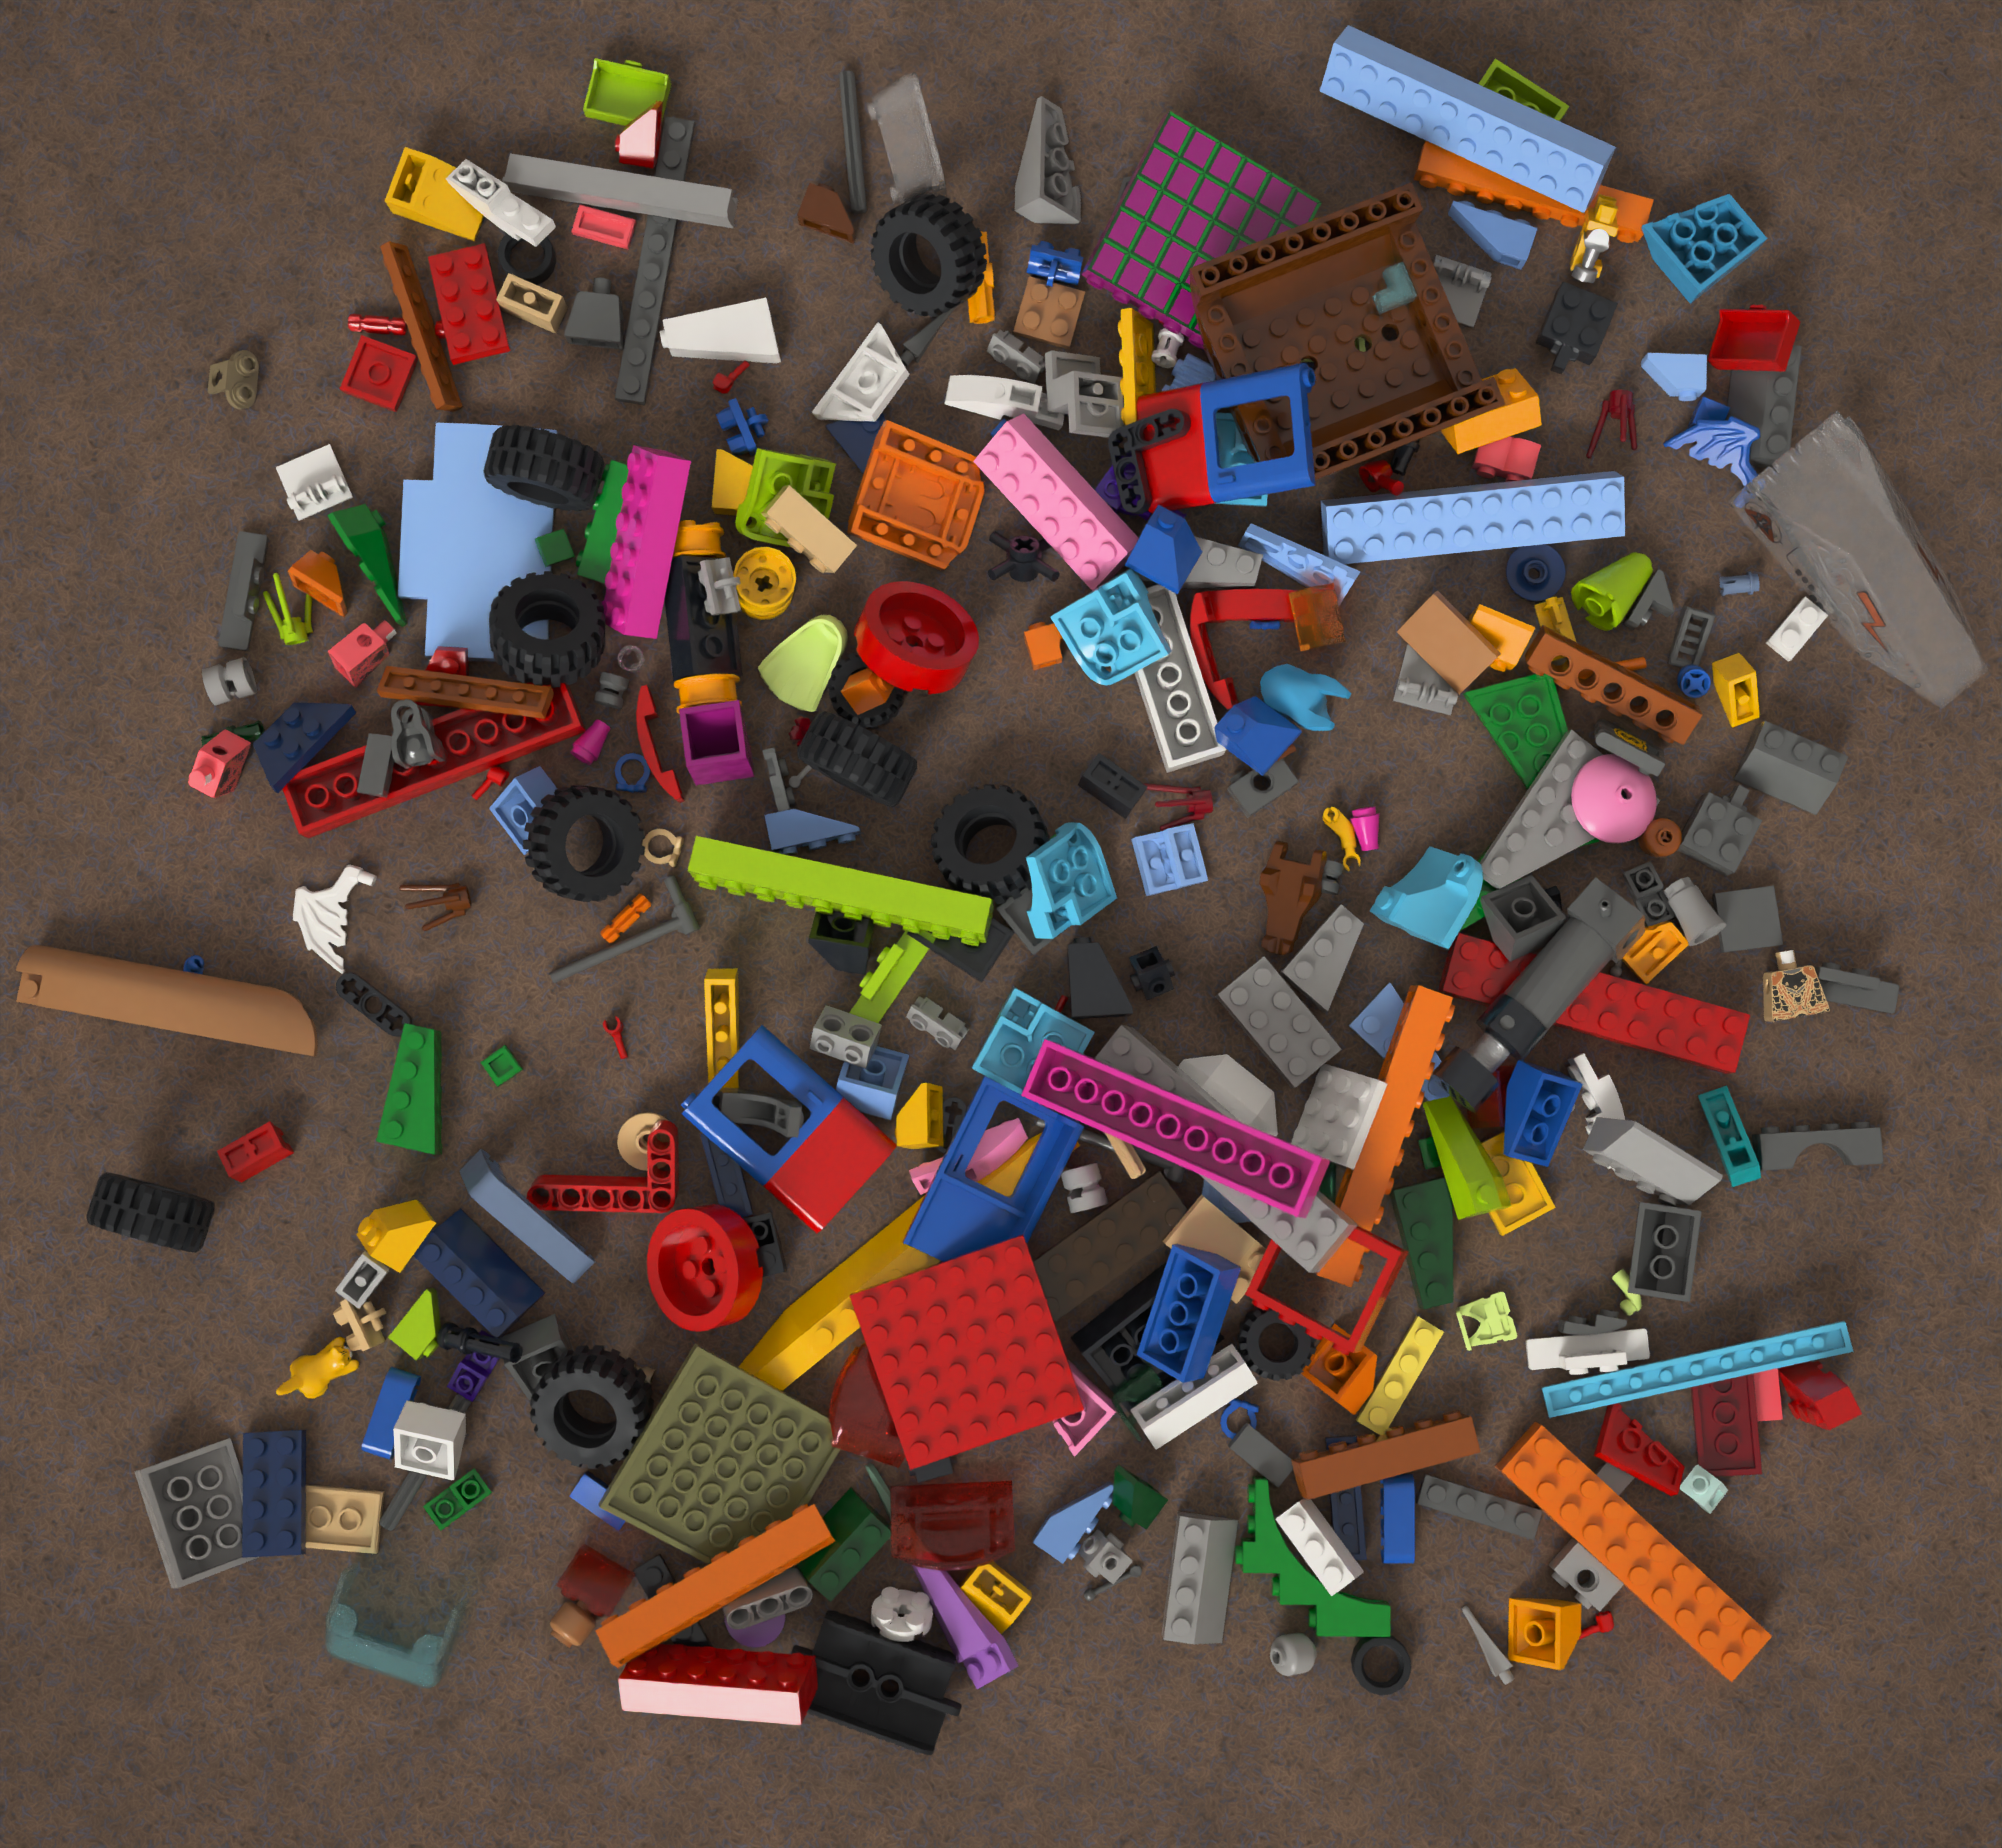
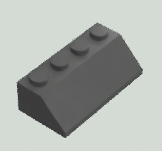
M1793 345L1785 372L1731 370L1727 406L1730 407V410L1725 420H1729L1730 416H1733L1760 429V438L1753 441L1750 448V464L1754 467L1779 470L1789 461L1802 346Z

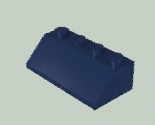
M461 1208L434 1229L413 1254L497 1339L503 1337L545 1294Z

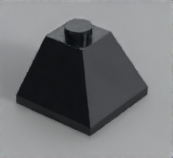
M833 911L832 915L816 912L808 943L835 970L866 975L875 929L874 920L862 917V921H855L845 918L844 913Z

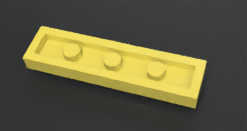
M1418 1316L1415 1317L1373 1392L1356 1418L1357 1422L1380 1436L1385 1435V1430L1389 1428L1444 1333L1442 1330Z

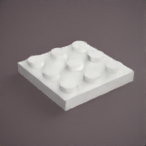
M1327 1064L1322 1065L1316 1076L1315 1084L1305 1104L1291 1143L1329 1159L1330 1162L1354 1170L1387 1083Z

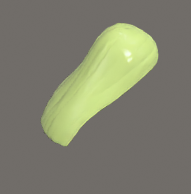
M819 615L806 622L787 637L758 667L760 676L764 683L769 686V690L773 691L774 695L781 701L799 710L816 711L831 677V672L836 667L847 647L848 634L846 628L836 617Z

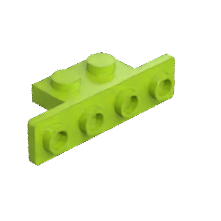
M926 930L920 931L919 935L934 943L936 938ZM907 931L904 932L897 944H894L891 949L886 946L876 960L880 965L874 974L869 971L859 985L863 988L860 993L861 996L849 1013L879 1023L929 951V948L907 935Z

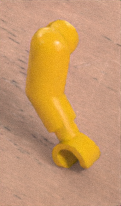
M1335 807L1326 808L1322 818L1324 823L1340 837L1342 850L1345 851V857L1343 858L1344 868L1350 871L1346 864L1349 858H1355L1360 867L1361 860L1355 852L1357 845L1352 823L1339 809Z

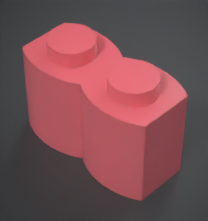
M1509 436L1477 447L1472 469L1478 470L1477 474L1482 477L1494 478L1495 475L1506 478V482L1532 479L1541 445L1526 439Z

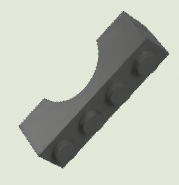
M1852 1122L1851 1129H1840V1123L1821 1124V1130L1810 1131V1125L1791 1126V1132H1780L1779 1127L1761 1128V1134H1752L1753 1150L1759 1162L1760 1170L1793 1169L1799 1154L1808 1146L1816 1143L1827 1145L1835 1150L1844 1165L1884 1164L1881 1127H1870V1122Z

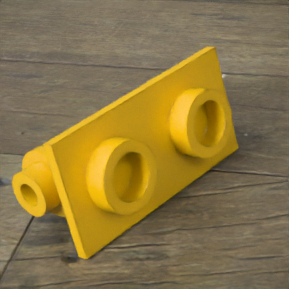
M1551 597L1543 603L1534 605L1540 628L1544 625L1576 642L1563 597ZM1556 656L1552 661L1565 658V656Z

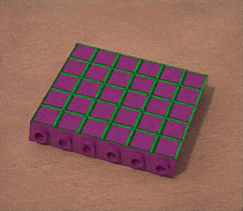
M1169 111L1160 121L1081 275L1087 278L1086 282L1092 287L1100 290L1105 288L1113 293L1112 297L1118 302L1126 305L1130 303L1139 308L1138 312L1148 319H1154L1155 317L1164 323L1163 327L1175 334L1180 332L1189 337L1188 341L1192 345L1204 349L1191 296L1189 269L1312 221L1322 202Z

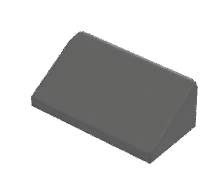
M369 733L357 788L358 793L388 797L395 763L391 749L392 736Z

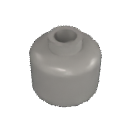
M1297 1632L1275 1638L1270 1652V1660L1275 1669L1285 1676H1293L1310 1671L1314 1666L1317 1656L1314 1643L1305 1634Z

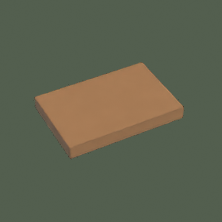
M1438 590L1397 631L1459 695L1501 655Z

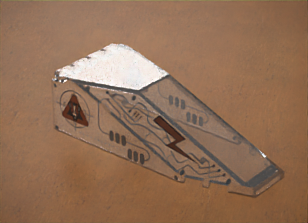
M1837 410L1818 425L1816 429H1813L1796 443L1797 450L1790 448L1774 461L1772 465L1775 470L1768 466L1752 480V483L1750 481L1727 503L1808 598L1828 615L1826 619L1863 661L1866 662L1868 660L1886 671V675L1891 678L1896 677L1914 688L1912 691L1940 708H1944L1989 671L1953 583L1861 429L1849 416L1844 419Z

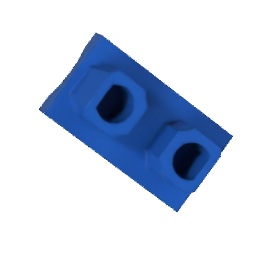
M1040 241L1037 246L1032 245L1027 273L1048 278L1047 286L1053 287L1055 280L1078 285L1084 257H1081V252L1078 249L1068 248L1065 252L1054 250V246L1051 243Z
M732 399L728 401L730 407L716 414L722 431L738 425L741 434L726 439L733 456L748 452L750 456L756 455L757 447L750 431L754 430L757 438L763 437L765 435L763 426L768 423V417L766 414L757 415L755 408L752 407L746 410L749 419L745 421L737 399Z

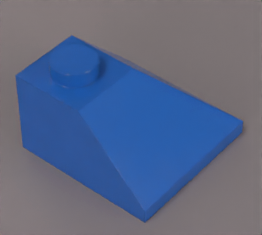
M1158 505L1141 533L1125 566L1178 594L1200 558L1202 550L1186 520Z
M1256 696L1235 704L1214 727L1217 742L1262 776L1302 733L1301 729Z

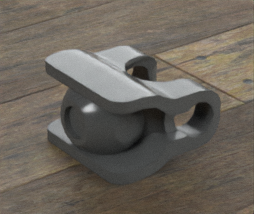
M406 699L396 702L391 709L394 729L391 738V749L394 761L405 769L431 763L433 759L439 762L445 761L444 747L435 734L430 714L412 700ZM406 707H411V709H408V710L405 711V713H404L403 716H402V721H401V719H400V712H401V710L404 709V708H406Z

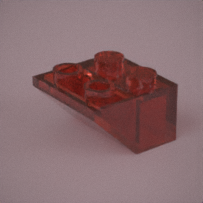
M584 1544L580 1547L556 1586L562 1589L561 1594L573 1601L580 1599L588 1604L587 1609L593 1614L603 1617L605 1614L610 1617L633 1582L635 1574Z

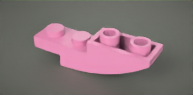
M1019 1118L1005 1121L998 1126L985 1130L965 1171L966 1177L975 1182L981 1180L995 1171L1019 1150L1028 1139ZM944 1157L922 1163L918 1167L909 1170L911 1179L920 1195L927 1192Z

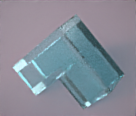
M1403 262L1390 266L1383 271L1382 276L1388 288L1376 292L1372 299L1379 315L1415 300L1417 294Z

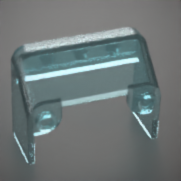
M352 1564L341 1572L326 1616L325 1648L327 1653L335 1659L421 1688L428 1689L437 1685L444 1675L468 1602L462 1600L452 1609L443 1637L435 1634H425L415 1642L413 1649L355 1630L358 1623V1615L354 1608L346 1603L359 1565Z

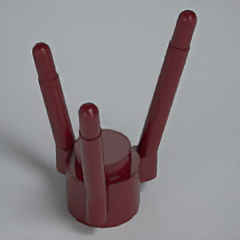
M1613 390L1609 393V400L1603 401L1602 412L1586 454L1588 459L1593 455L1608 413H1611V418L1620 419L1621 442L1626 441L1628 418L1632 450L1637 449L1634 417L1635 405L1633 404V393L1631 391Z
M1143 783L1148 787V790L1189 794L1186 795V799L1155 802L1156 807L1186 805L1187 812H1193V814L1161 825V831L1193 820L1204 819L1205 813L1213 812L1210 789L1201 790V787L1190 788Z

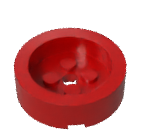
M891 582L875 589L868 597L854 629V636H856L858 643L857 652L867 667L889 684L909 692L916 688L928 690V694H938L953 689L964 678L979 646L977 627L968 612L957 601L942 591L915 582ZM908 643L913 645L917 643L918 645L915 647H911Z
M718 1204L685 1208L667 1215L653 1232L647 1253V1274L650 1288L662 1312L679 1327L689 1331H706L734 1324L743 1319L753 1309L761 1291L763 1267L758 1265L756 1249H759V1245L755 1235L740 1215L730 1208ZM710 1258L714 1261V1273H710L712 1271L710 1268V1260H708Z

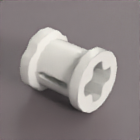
M1164 328L1158 334L1159 343L1157 349L1151 355V360L1160 367L1171 368L1177 363L1176 354L1178 348L1184 342V336L1180 332L1175 334Z

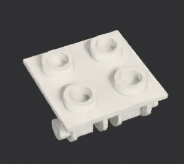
M330 444L276 467L288 495L287 502L290 508L294 509L298 521L353 498Z

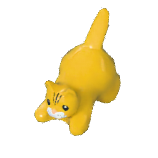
M339 1336L316 1355H304L295 1359L290 1365L291 1378L277 1388L276 1394L284 1395L298 1389L307 1398H317L326 1392L328 1383L331 1380L358 1369L359 1362L351 1359L352 1352L349 1347L344 1346L345 1338Z

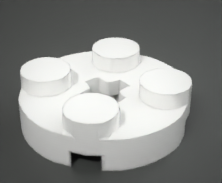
M886 1587L872 1604L871 1623L873 1627L876 1625L880 1629V1634L883 1637L893 1641H912L915 1635L922 1632V1636H924L932 1625L933 1609L929 1604L930 1598L923 1592L916 1593L909 1590ZM898 1614H905L904 1617L898 1616Z

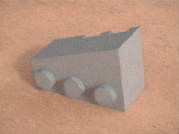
M1340 904L1281 970L1279 975L1323 1013L1328 1012L1364 923Z

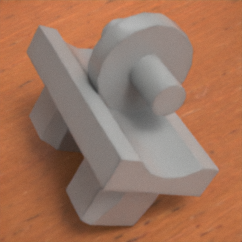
M730 557L701 561V569L698 571L700 583L706 589L707 597L704 601L706 612L711 613V615L741 611L736 586L741 584L740 577L733 576Z

